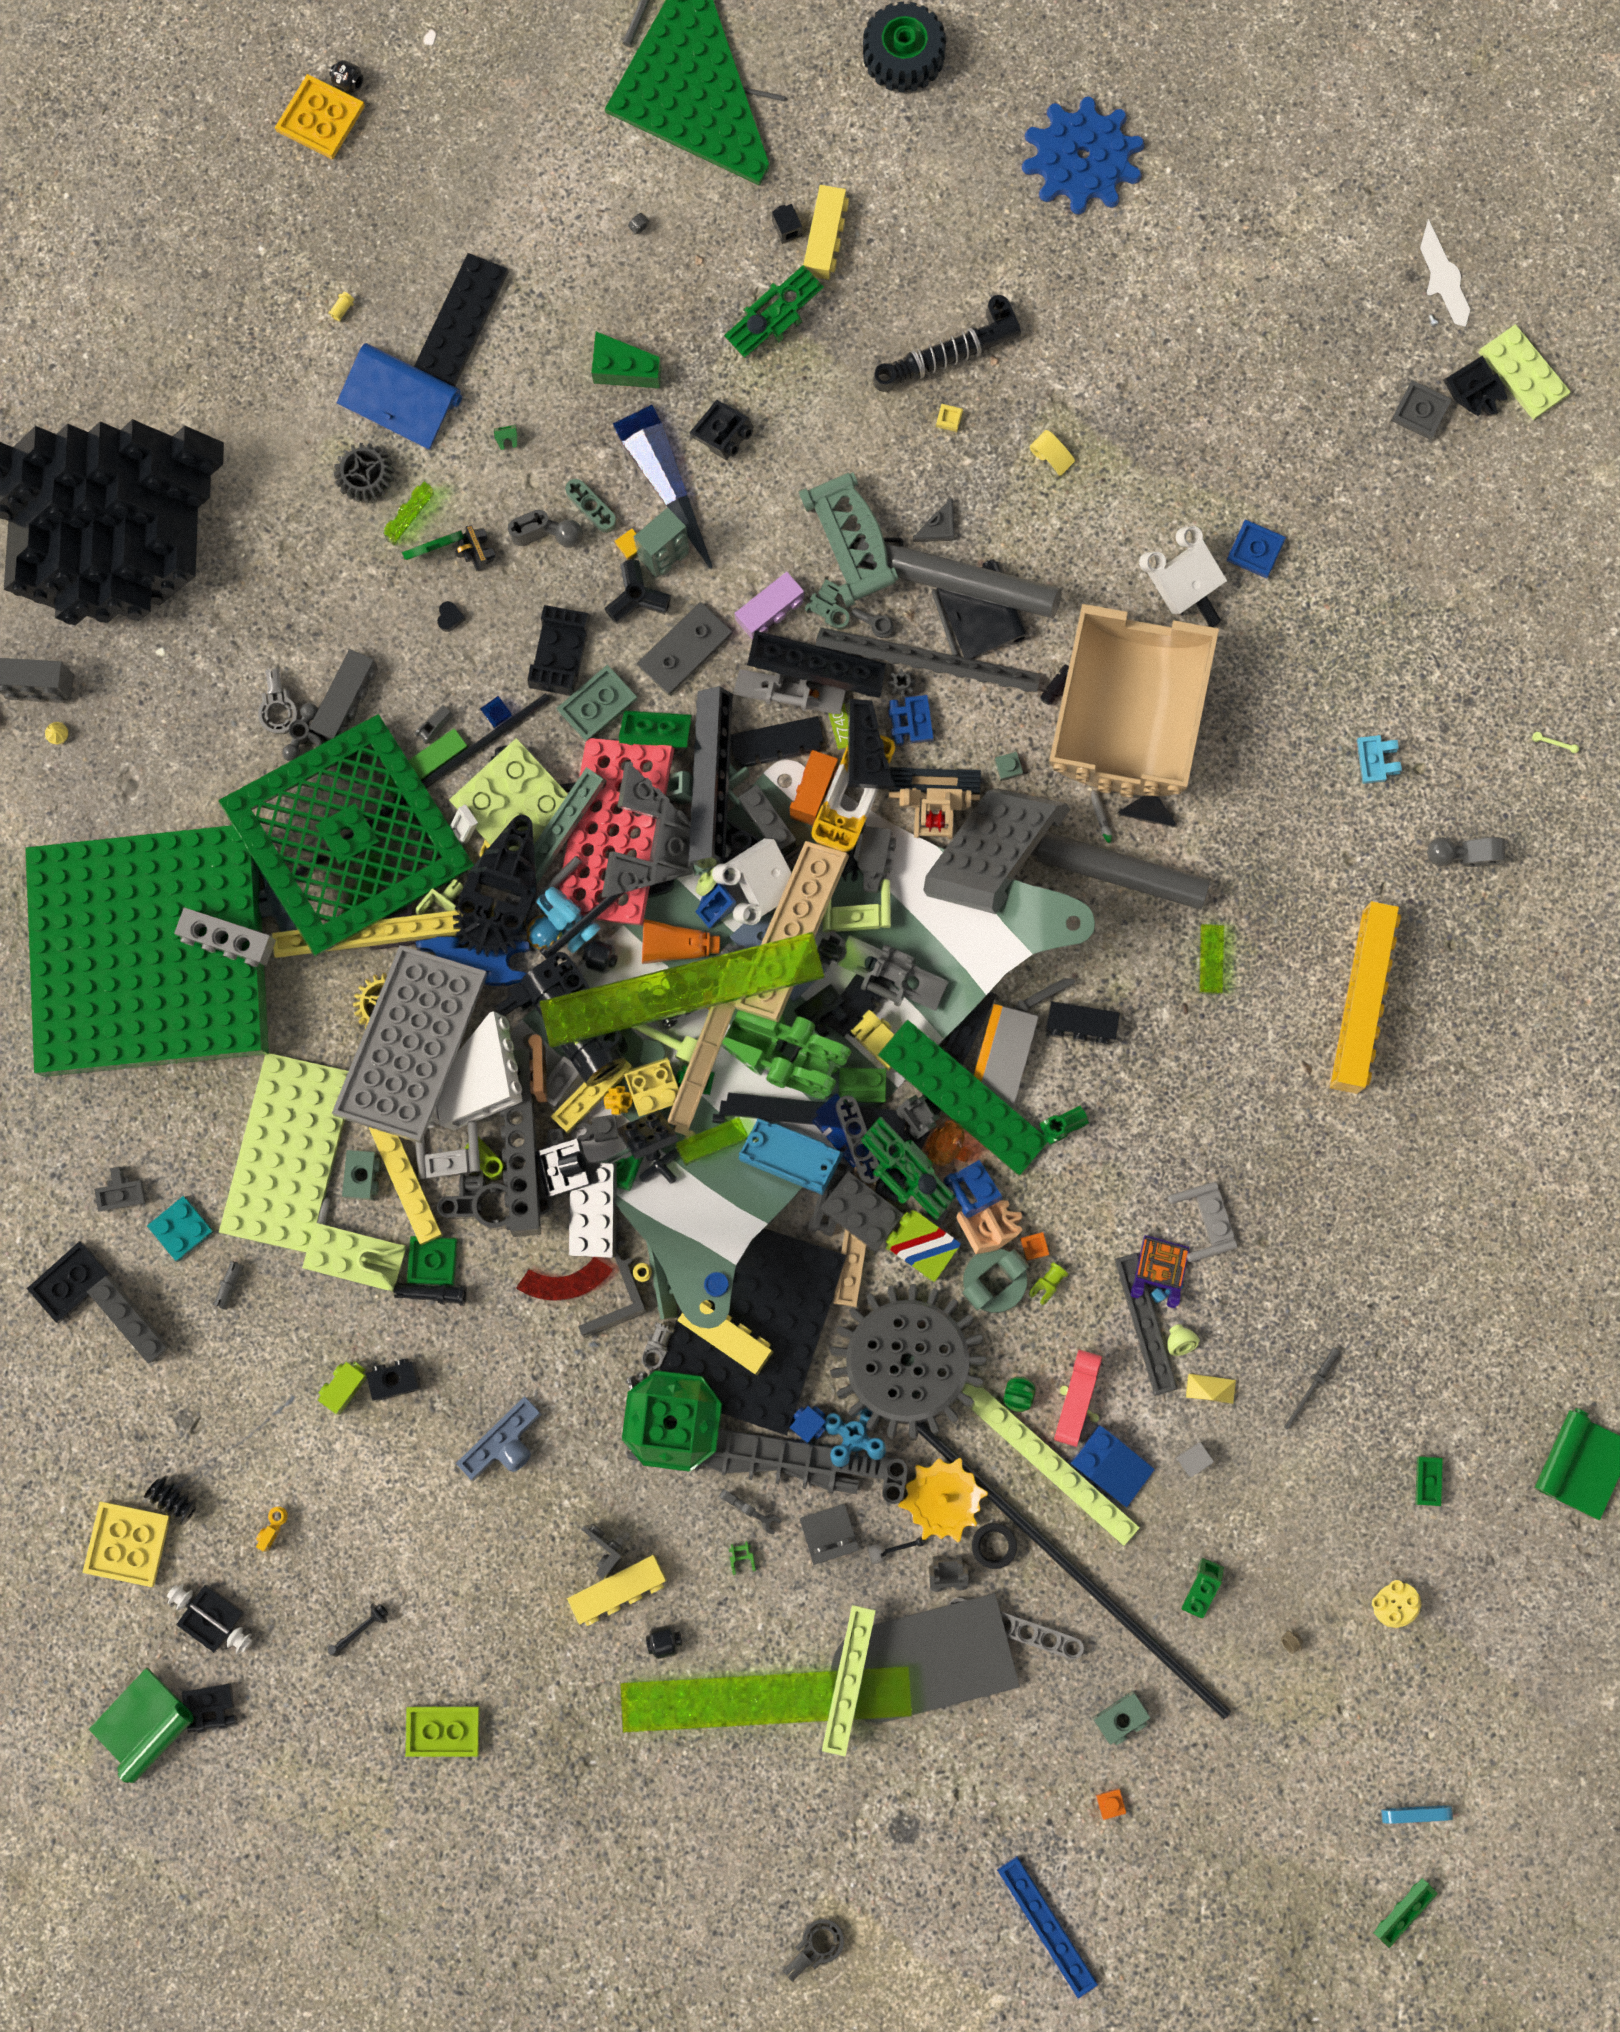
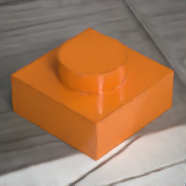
M1043 1232L1020 1238L1026 1261L1049 1256Z
M1119 1788L1096 1794L1103 1820L1126 1814Z

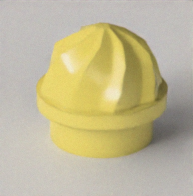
M60 722L51 723L45 731L46 739L55 745L64 743L68 738L67 727Z

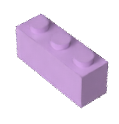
M785 572L734 613L735 620L749 637L753 639L754 631L767 633L768 627L774 622L776 624L781 622L789 610H795L804 602V591L789 573Z

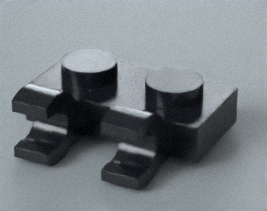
M829 984L794 1010L798 1017L811 1021L822 1037L830 1034L822 1022L830 1014L833 1013L841 1025L849 1020L841 1009L845 1002L832 984Z

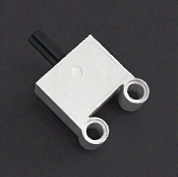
M1196 526L1182 527L1176 533V541L1180 546L1187 547V550L1167 564L1166 558L1162 553L1146 552L1141 556L1139 565L1143 571L1149 574L1172 614H1180L1193 604H1196L1208 626L1215 627L1221 622V619L1206 595L1224 584L1227 580L1204 543L1202 531ZM1188 531L1192 533V540L1190 543L1186 540V534ZM1152 556L1156 559V565L1154 568H1152L1149 564V560Z
M764 838L727 863H720L714 867L712 876L715 882L724 885H735L739 882L750 903H740L734 908L733 916L738 923L755 925L763 915L778 906L791 876L789 868L796 864L804 843L783 856L774 839ZM728 869L729 876L725 879L724 873ZM747 909H749L750 912L748 919L745 918V912Z

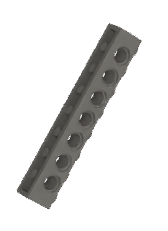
M529 1049L513 1050L514 1059L518 1066L517 1072L521 1073L518 1080L522 1087L521 1095L523 1102L500 1111V1115L505 1120V1126H501L502 1140H506V1148H502L503 1162H507V1170L503 1171L504 1185H508V1193L504 1194L505 1207H509V1216H506V1229L510 1230L513 1237L541 1235L538 1164L535 1153L537 1152L534 1094H531L530 1080H533V1074L530 1072L529 1061L532 1060ZM517 1116L523 1117V1120H522L521 1123H519V1124H513V1123H512V1120H513L515 1117H517ZM521 1138L525 1140L523 1145L519 1147L513 1146L516 1139ZM518 1161L526 1162L522 1169L514 1168ZM521 1183L527 1184L524 1191H515L517 1185ZM527 1206L528 1211L525 1214H517L519 1207Z

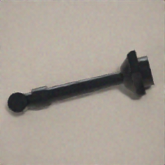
M372 1603L370 1605L371 1617L345 1638L340 1639L335 1646H329L328 1653L338 1657L341 1650L345 1649L353 1639L374 1621L387 1623L386 1616L389 1614L382 1604L375 1605Z

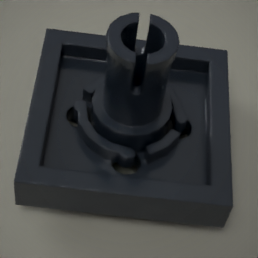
M659 1110L617 1128L619 1137L635 1160L646 1156L649 1161L657 1160L661 1156L659 1149L678 1141L676 1133Z

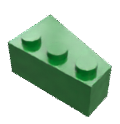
M597 331L595 332L591 370L594 384L660 389L662 369L660 357Z

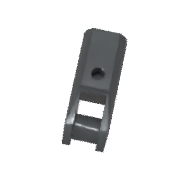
M442 705L416 730L415 735L417 737L420 736L424 744H428L454 715ZM432 726L434 729L429 733L426 729Z

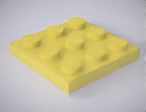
M102 1501L99 1502L83 1573L154 1587L171 1516Z

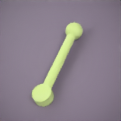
M1535 732L1532 736L1535 742L1541 740L1569 749L1572 753L1579 751V746L1576 744L1569 745L1543 737L1540 732Z
M1062 1386L1060 1393L1067 1395L1068 1387ZM1088 1409L1087 1415L1090 1417L1091 1422H1098V1414L1092 1413Z

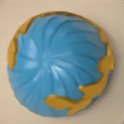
M546 914L540 915L529 923L526 940L536 950L540 951L543 947L547 949L564 934V929L557 930Z

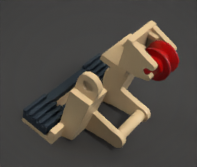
M890 767L889 769L894 788L889 790L888 799H899V808H915L914 838L919 836H936L952 839L953 810H969L971 808V801H980L981 770L917 769L907 767ZM920 800H922L921 825L926 824V827H919ZM932 810H940L938 814L932 813Z

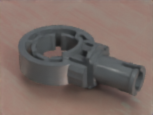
M817 1919L807 1925L802 1934V1941L795 1947L800 1951L798 1956L782 1970L792 1982L808 1966L811 1965L816 1969L821 1963L831 1962L840 1955L844 1946V1937L839 1926L828 1919ZM820 1923L829 1924V1927L821 1926V1929H827L832 1933L834 1943H837L836 1935H839V1946L833 1955L831 1953L836 1948L835 1946H832L829 1951L824 1953L817 1952L814 1949L812 1937L819 1928L816 1927L811 1932L810 1929ZM812 1950L813 1954L808 1958L806 1954Z

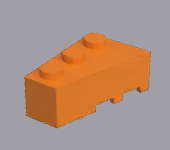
M814 750L811 751L803 772L802 781L796 790L795 801L791 802L790 819L811 826L814 825L838 770V758Z

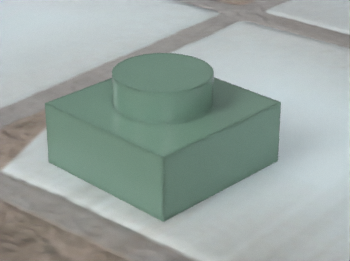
M1017 752L995 757L994 761L1000 781L1023 775Z

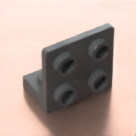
M844 1504L800 1518L813 1565L859 1551Z
M595 1524L591 1526L585 1525L581 1530L610 1553V1555H604L596 1565L599 1568L596 1574L602 1579L608 1578L625 1556L621 1552L624 1548L615 1540L608 1541L603 1537L605 1532Z

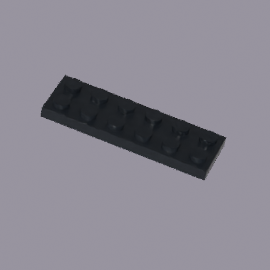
M467 253L414 367L454 387L456 386L509 273L507 268Z
M754 631L747 666L880 698L886 663Z

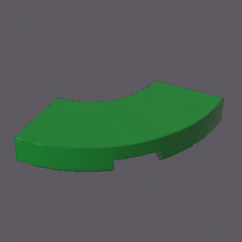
M460 530L402 552L404 560H409L462 540L464 536Z

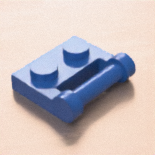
M980 1160L955 1174L947 1175L943 1179L946 1187L952 1190L962 1206V1212L966 1218H970L1003 1200L1001 1193ZM962 1181L966 1183L976 1199V1203L972 1204L969 1202L958 1183Z

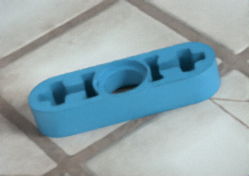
M1447 1805L1386 1808L1381 1810L1382 1823L1387 1824L1453 1820L1452 1806Z

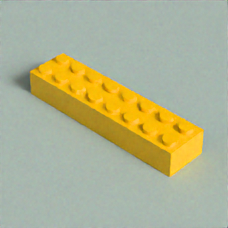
M1371 901L1362 911L1330 1089L1358 1094L1366 1088V1085H1370L1372 1072H1369L1370 1063L1374 1062L1376 1056V1049H1373L1374 1040H1378L1380 1034V1027L1377 1026L1378 1018H1382L1384 1012V1004H1381L1382 996L1387 993L1389 984L1385 979L1387 972L1390 973L1393 959H1389L1390 952L1395 949L1397 937L1394 936V930L1399 927L1401 914H1398L1399 907Z

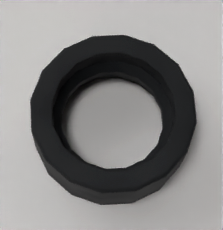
M988 1523L980 1527L975 1532L971 1542L972 1553L975 1559L982 1566L990 1569H1001L1009 1565L1017 1552V1540L1013 1532L1006 1526L998 1523ZM989 1532H999L1008 1541V1551L999 1560L987 1559L980 1550L981 1540Z

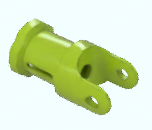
M1054 1262L1050 1264L1051 1268L1043 1278L1040 1277L1029 1292V1296L1032 1298L1039 1290H1046V1293L1041 1298V1305H1045L1057 1291L1056 1287L1061 1280L1069 1275Z

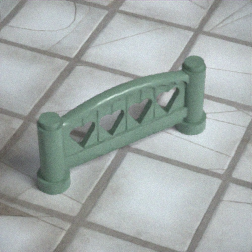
M854 472L843 474L810 490L805 488L798 491L806 511L809 512L816 509L846 581L845 584L838 586L847 607L854 605V601L896 583L895 581L899 580L895 568L890 569L888 567L885 541L878 521L866 501L855 490V486L859 484ZM848 497L850 499L849 505L853 506L851 512L833 511L842 498ZM851 516L858 518L857 524L861 525L859 531L841 530ZM859 535L866 537L865 543L869 544L867 550L849 549ZM872 554L874 556L873 562L877 563V567L874 570L858 568L866 555Z

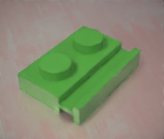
M840 1068L839 1099L848 1095L852 1096L857 1103H885L886 1069Z

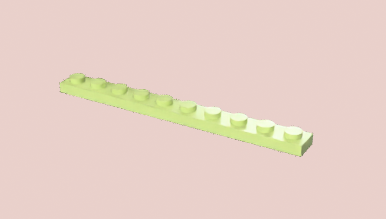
M966 1384L963 1393L970 1396L975 1403L973 1408L970 1409L1117 1541L1125 1546L1139 1527L984 1388Z

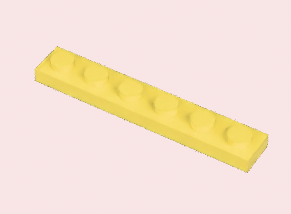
M369 1127L419 1244L422 1246L443 1236L400 1137Z

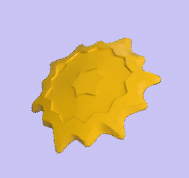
M938 1458L928 1468L916 1465V1478L905 1485L908 1496L898 1504V1507L911 1512L913 1523L922 1526V1540H926L931 1535H937L940 1539L949 1535L956 1542H960L963 1529L966 1526H977L974 1514L981 1510L979 1501L987 1496L988 1492L976 1484L973 1473L963 1470L961 1458H958L951 1464L945 1463L942 1459Z

